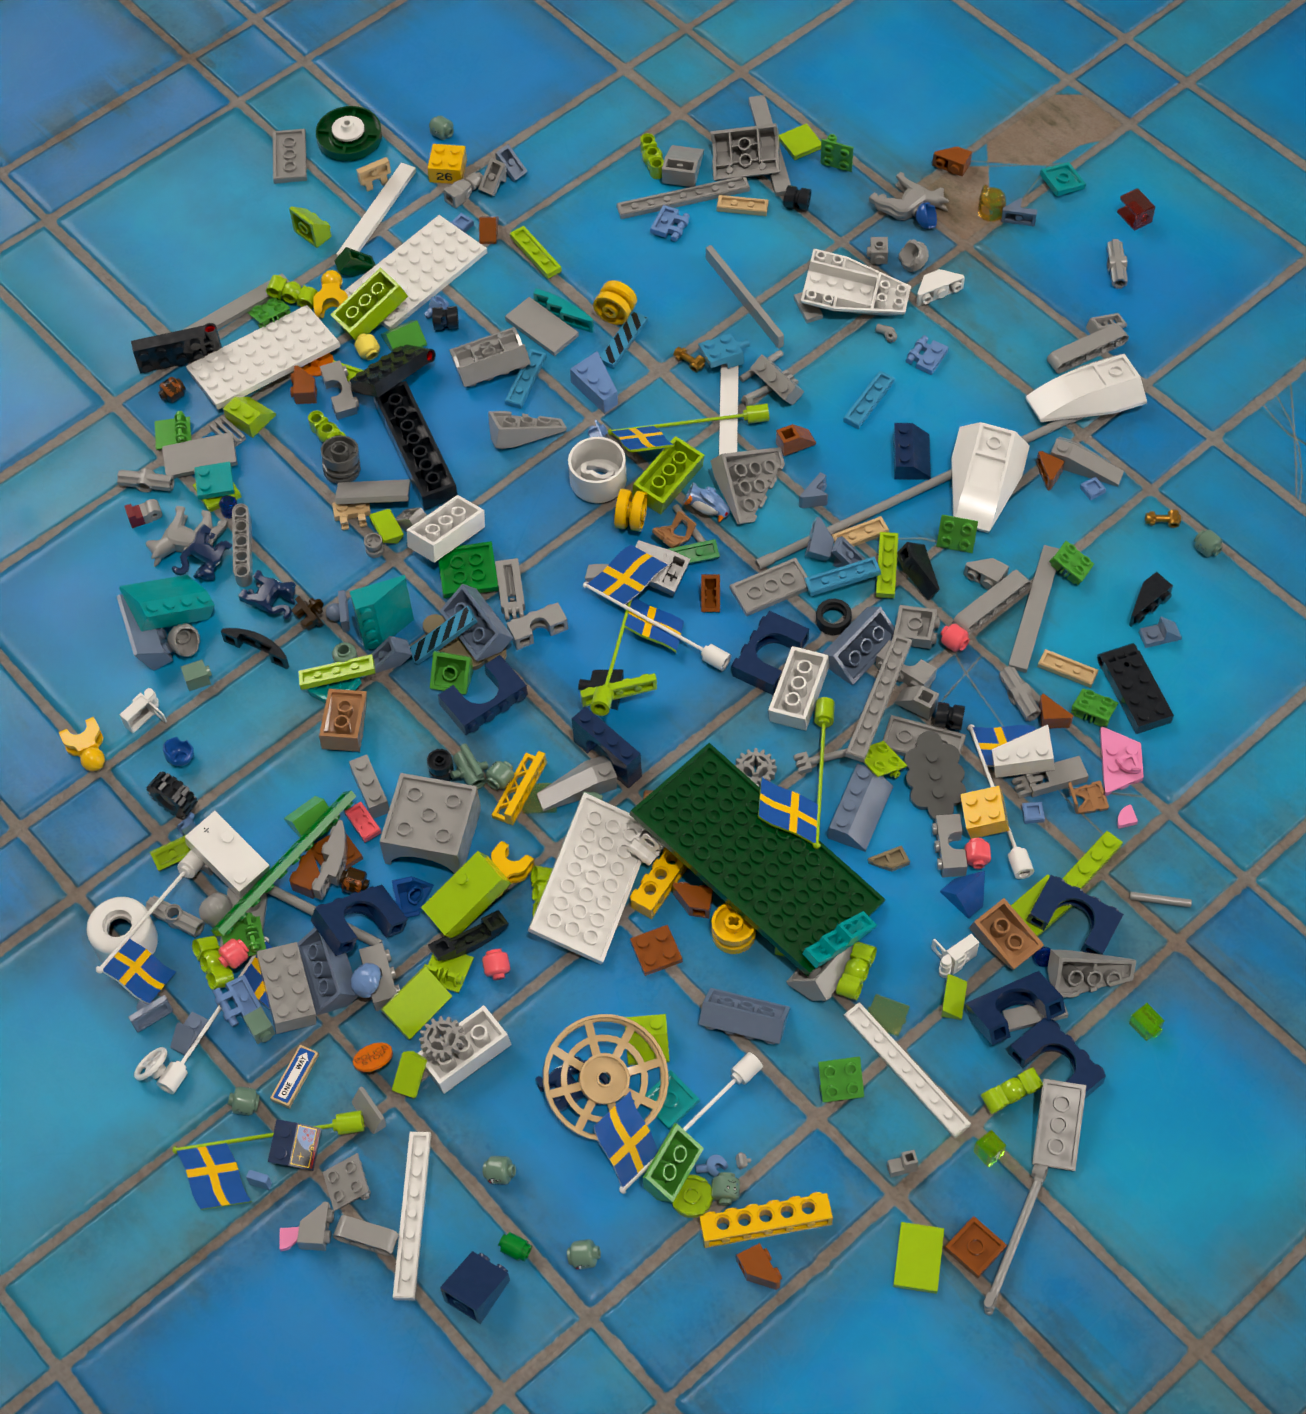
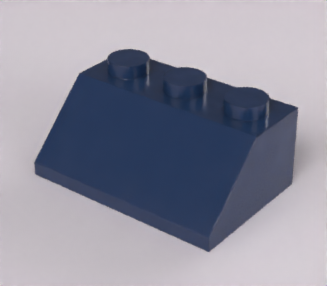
M894 423V479H931L929 434L913 423Z

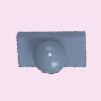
M342 590L338 591L339 604H330L326 608V616L331 621L340 620L343 632H347L350 630L348 599L346 591Z
M165 995L155 1001L152 1000L150 1004L139 1001L136 1006L137 1012L128 1018L138 1033L173 1012V1009Z

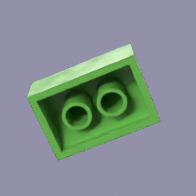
M674 1123L643 1176L644 1189L659 1201L674 1202L704 1149L677 1123Z

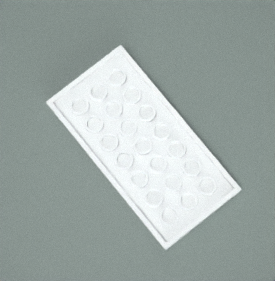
M438 215L344 291L349 297L381 267L408 295L380 323L390 330L401 324L487 254V248Z
M305 305L285 315L280 320L269 323L266 327H262L224 346L218 351L187 365L186 369L219 410L225 407L234 397H244L293 372L294 366L302 367L341 346L336 337L308 305Z
M584 792L528 932L598 964L604 962L642 863L641 859L631 854L632 852L627 849L634 837L644 828L629 815L630 813Z

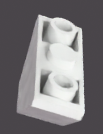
M941 269L924 275L917 293L916 305L928 304L951 293L959 292L964 287L965 277L961 274Z

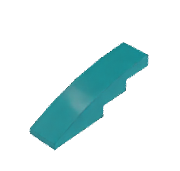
M535 289L533 296L537 303L547 308L555 316L560 317L569 326L593 333V319L583 310L552 293Z
M863 911L838 924L835 930L823 935L819 942L805 948L802 954L817 968L861 940L875 929L877 924Z

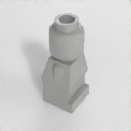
M473 172L465 180L461 179L454 182L450 187L447 186L443 189L444 201L456 209L467 201L472 190L480 186L483 175L480 172Z

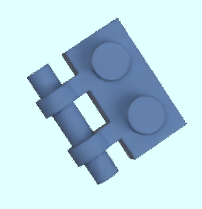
M663 205L650 228V233L665 238L670 233L672 234L671 240L675 242L683 234L682 230L689 223L690 215L684 213L683 216H680L678 209Z
M923 335L921 339L916 341L914 349L909 351L906 362L912 364L915 361L917 362V369L932 375L948 353L949 347L934 340L929 345L926 343L928 337ZM921 350L925 352L923 355L919 354Z
M245 975L226 983L225 986L228 992L224 994L220 988L212 991L216 997L214 999L215 1002L222 1008L224 1012L223 1017L230 1023L231 1027L239 1024L236 1016L241 1014L243 1018V1016L262 1007ZM231 998L236 1005V1008L232 1010L227 1002Z

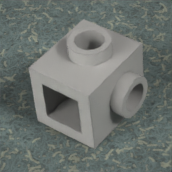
M888 237L870 238V247H867V257H870V264H887Z

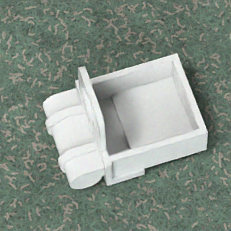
M151 688L146 689L144 695L142 693L138 694L132 700L133 703L119 714L124 726L131 733L136 732L153 715L158 716L163 722H167L164 714L158 709L159 700Z
M643 828L634 837L627 849L632 852L631 854L636 855L643 863L649 866L659 856L664 846Z
M972 934L948 950H945L936 939L932 940L931 948L941 959L939 975L942 978H947V975L950 973L954 975L963 968L965 963L977 956L979 941ZM936 946L940 948L942 954L937 950Z

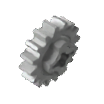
M757 748L754 749V752L748 749L746 755L741 753L740 759L736 758L735 766L755 784L761 785V777L771 782V779H775V773L777 772L775 759H771L770 753L765 755V750L759 753Z
M442 1016L439 1017L437 1022L435 1019H431V1025L425 1024L426 1031H420L422 1037L419 1038L422 1051L426 1053L428 1058L433 1055L434 1061L441 1057L442 1061L445 1062L447 1056L453 1059V1053L460 1054L458 1048L465 1046L462 1040H465L466 1037L462 1026H459L457 1020L452 1022L449 1016L446 1021L443 1020ZM439 1035L444 1038L445 1043H443Z

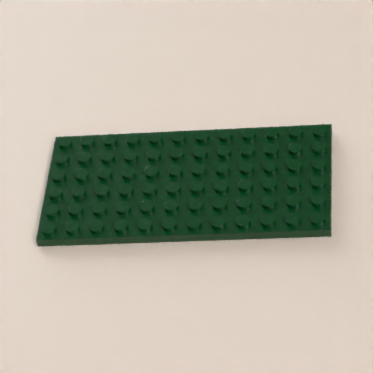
M708 743L636 805L629 815L806 976H809L816 968L802 954L805 948L819 942L823 935L835 930L841 922L863 911L870 917L886 899L821 841H819L821 844L820 848L815 849L813 844L801 837L773 827L758 818L760 787L713 745Z

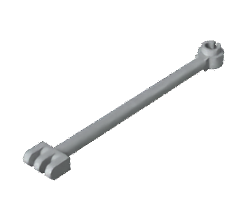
M1035 1164L1031 1173V1176L1034 1177L1033 1184L992 1288L984 1300L986 1315H992L995 1310L998 1294L1039 1190L1046 1179L1048 1166Z

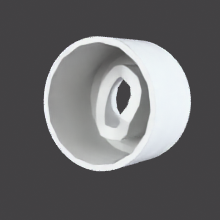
M591 437L580 441L572 448L568 457L570 485L574 493L582 500L591 503H605L618 497L620 489L625 488L627 481L625 453L621 446L605 437ZM596 472H604L606 474L601 475Z
M115 897L104 901L91 913L87 922V936L102 963L148 912L139 901L129 897ZM149 916L130 939L146 948L153 955L158 944V933ZM122 918L131 923L132 927L125 935L120 937H111L109 935V926L113 920Z

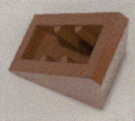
M499 216L479 217L480 244H497Z
M1038 451L1036 463L1049 491L1062 474L1065 461L1043 451Z
M701 574V612H720V574Z
M1044 693L1040 696L1041 727L1048 725L1049 729L1069 728L1074 715Z

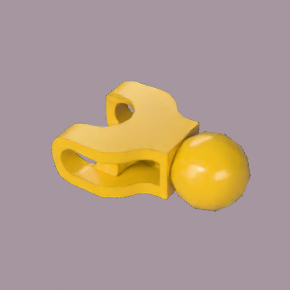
M326 271L321 277L322 289L313 298L314 312L318 318H324L325 311L328 308H338L348 298L347 293L340 289L342 277L337 271Z
M94 717L85 720L87 727L81 734H71L68 729L59 731L68 754L80 757L81 765L86 770L98 771L103 767L105 756L99 749L103 742V735Z
M501 841L491 852V860L511 884L524 881L534 867L535 858L525 855L519 861L508 860L509 844Z

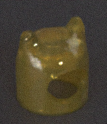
M985 184L979 196L978 214L983 220L998 221L1002 218L1003 207L1006 206L1005 193L999 188L988 187ZM982 206H985L991 211H993V214H984L982 212Z

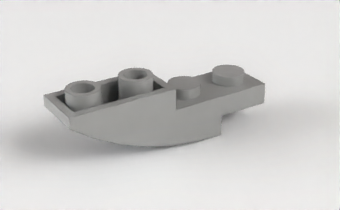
M338 820L336 826L332 827L330 838L322 847L325 861L321 865V873L312 883L315 898L323 900L330 884L339 885L341 874L345 870L348 844L342 820Z

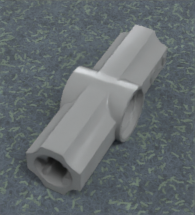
M1112 239V241L1107 243L1108 272L1111 273L1112 286L1116 287V289H1121L1127 286L1128 283L1126 272L1127 256H1124L1122 242L1119 239Z
M147 468L141 469L140 472L121 470L117 475L119 486L136 487L139 491L145 493L150 492L152 489L171 491L174 488L173 475L156 474Z
M1014 667L1004 668L999 673V677L1007 689L1010 702L1013 705H1017L1026 721L1035 720L1041 714V711L1032 697L1030 686L1026 682L1023 683Z
M156 896L150 897L146 902L145 908L149 910L159 898ZM164 900L151 913V915L168 923L171 928L180 929L193 937L199 936L205 925L203 920L182 910L179 905L170 904Z

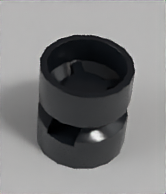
M788 185L784 197V207L794 208L797 206L799 210L808 211L812 190L807 188L799 190L796 186Z
M449 306L446 309H443V307L432 308L434 330H444L445 327H448V329H459L457 306Z
M938 702L934 726L945 728L948 725L950 729L961 731L965 706L955 704L951 707L949 703Z
M436 749L430 752L427 757L430 777L451 781L450 772L454 771L451 754L444 749Z

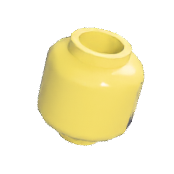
M363 333L357 337L354 347L362 359L372 360L379 355L380 346L373 335Z

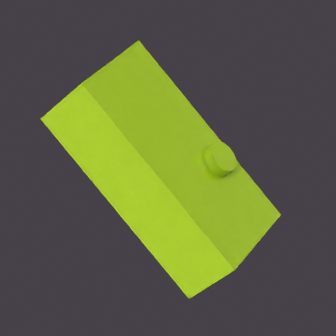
M380 267L330 315L356 341L359 335L363 333L369 334L408 295Z
M677 436L670 441V443L674 444V447L664 448L633 484L632 495L634 496L637 491L647 492V506L660 515L703 467L705 455Z
M477 851L421 908L445 936L453 938L461 934L511 882L487 855Z

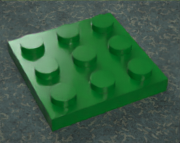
M492 541L457 546L439 559L444 598L452 597L462 584L476 588L479 593L499 591Z

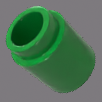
M511 1232L507 1235L503 1234L498 1244L501 1247L500 1252L517 1261H526L532 1249V1245L528 1244L527 1240Z

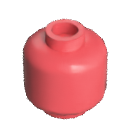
M952 624L949 627L945 626L941 631V643L953 652L963 651L970 641L968 632L957 624Z
M973 838L965 845L964 849L968 865L973 866L975 869H982L990 863V844L984 839Z
M230 939L219 948L220 957L218 960L225 968L229 966L232 969H236L248 959L249 949L240 939Z
M502 949L487 951L486 955L482 958L484 973L488 977H493V980L505 978V974L511 970L508 954L502 952Z

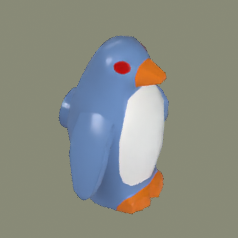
M694 482L692 483L683 504H689L695 510L705 515H716L718 522H721L730 514V508L716 494L715 489L711 487L701 489Z

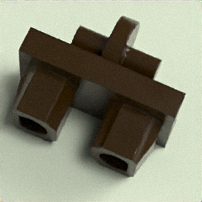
M300 596L295 598L297 604L291 609L294 615L300 619L305 613L307 614L301 621V624L308 631L316 625L321 628L324 623L316 613H323V601L310 598V604H308Z

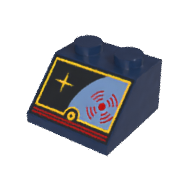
M277 1119L268 1162L314 1171L322 1128Z

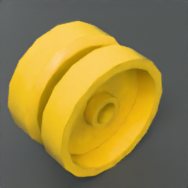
M611 280L604 283L600 293L593 302V308L596 314L610 324L622 325L629 318L638 300L636 294L628 285Z
M620 489L615 508V528L625 530L629 524L632 531H642L647 513V492L637 491L633 496L631 490Z
M727 903L719 906L711 920L712 939L716 947L729 954H740L749 950L754 944L756 929Z

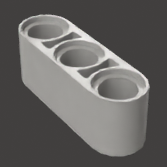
M345 1215L340 1217L333 1234V1238L340 1242L386 1256L392 1255L399 1236L392 1229Z

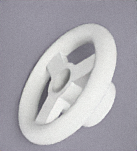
M159 1047L143 1058L134 1072L136 1080L141 1081L150 1076L157 1079L163 1074L166 1066L163 1064L167 1057L166 1048Z

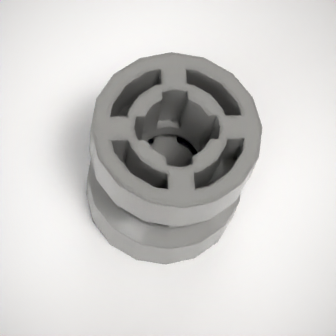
M370 533L365 536L366 554L371 558L382 556L384 553L382 537L377 533Z

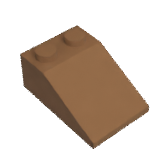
M328 690L319 733L322 749L360 752L367 691Z
M1005 898L975 920L969 927L978 940L1012 970L1044 946Z

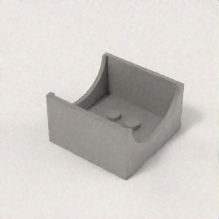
M400 773L379 841L385 864L391 865L392 860L398 857H418L442 864L455 874L467 861L481 812L477 786Z

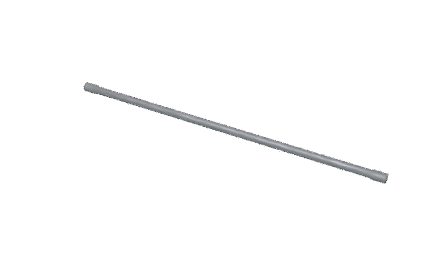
M1085 417L1055 420L1021 437L1029 443ZM952 469L828 526L827 529L831 535L938 486L952 479ZM809 536L756 559L755 564L759 570L763 569L775 561L807 547Z

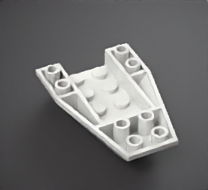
M813 249L800 303L839 312L868 315H903L906 312L911 286L849 257Z
M1125 354L1115 355L1082 365L1045 383L1026 396L1027 402L1040 422L1114 414L1147 404L1141 376Z
M982 422L959 428L951 458L953 516L978 521L977 530L986 533L991 531L1022 478L1030 446L1017 432Z

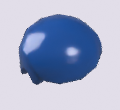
M930 202L920 204L916 211V220L924 229L935 228L937 225L936 209L934 205H928Z
M173 737L163 744V753L167 762L171 765L183 766L188 764L194 757V748L188 740L181 741L178 737Z

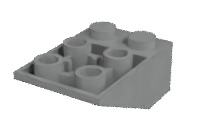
M672 145L664 159L662 183L694 187L697 182L704 149Z
M638 540L636 548L669 565L660 571L648 585L673 597L689 565L690 559L674 551Z

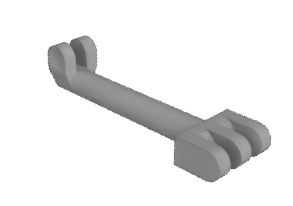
M789 370L782 371L784 375H786L796 384L799 383V381L797 379H794V376L790 374ZM766 385L744 395L741 401L743 404H746L745 406L753 405V399L773 389Z
M848 748L824 754V762L845 757ZM803 752L793 756L794 760L797 761L796 766L799 768V774L812 772L811 765L820 763V755L809 758L807 752Z

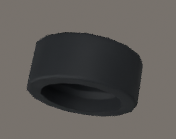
M836 598L827 599L818 606L816 625L823 633L832 636L840 635L851 624V608L843 600ZM830 610H836L843 613L845 619L840 623L832 624L823 619V614Z

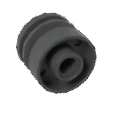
M340 435L333 436L322 444L323 472L327 480L337 484L354 481L361 471L359 449L355 440L348 436Z

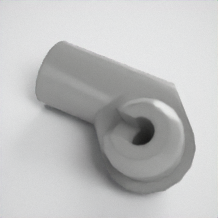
M877 324L875 332L884 334L889 342L896 341L897 334L893 327Z

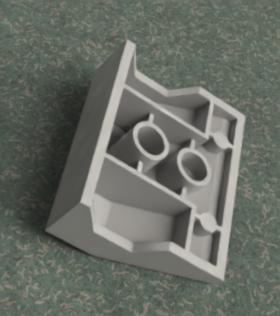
M776 123L710 131L713 145L714 181L780 173L779 129Z
M515 327L449 350L464 387L475 386L478 382L489 381L495 376L506 375L512 370L523 369L531 364L525 344H522Z

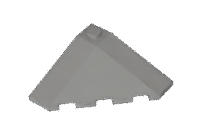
M780 447L724 453L710 460L714 477L737 524L755 522L757 515H755L758 508L763 507L767 499L765 494L768 489L773 488L777 480L776 474L778 470H782L785 465Z

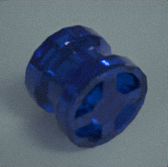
M225 496L220 499L219 507L222 515L225 518L231 519L232 509L237 505V500L233 496Z

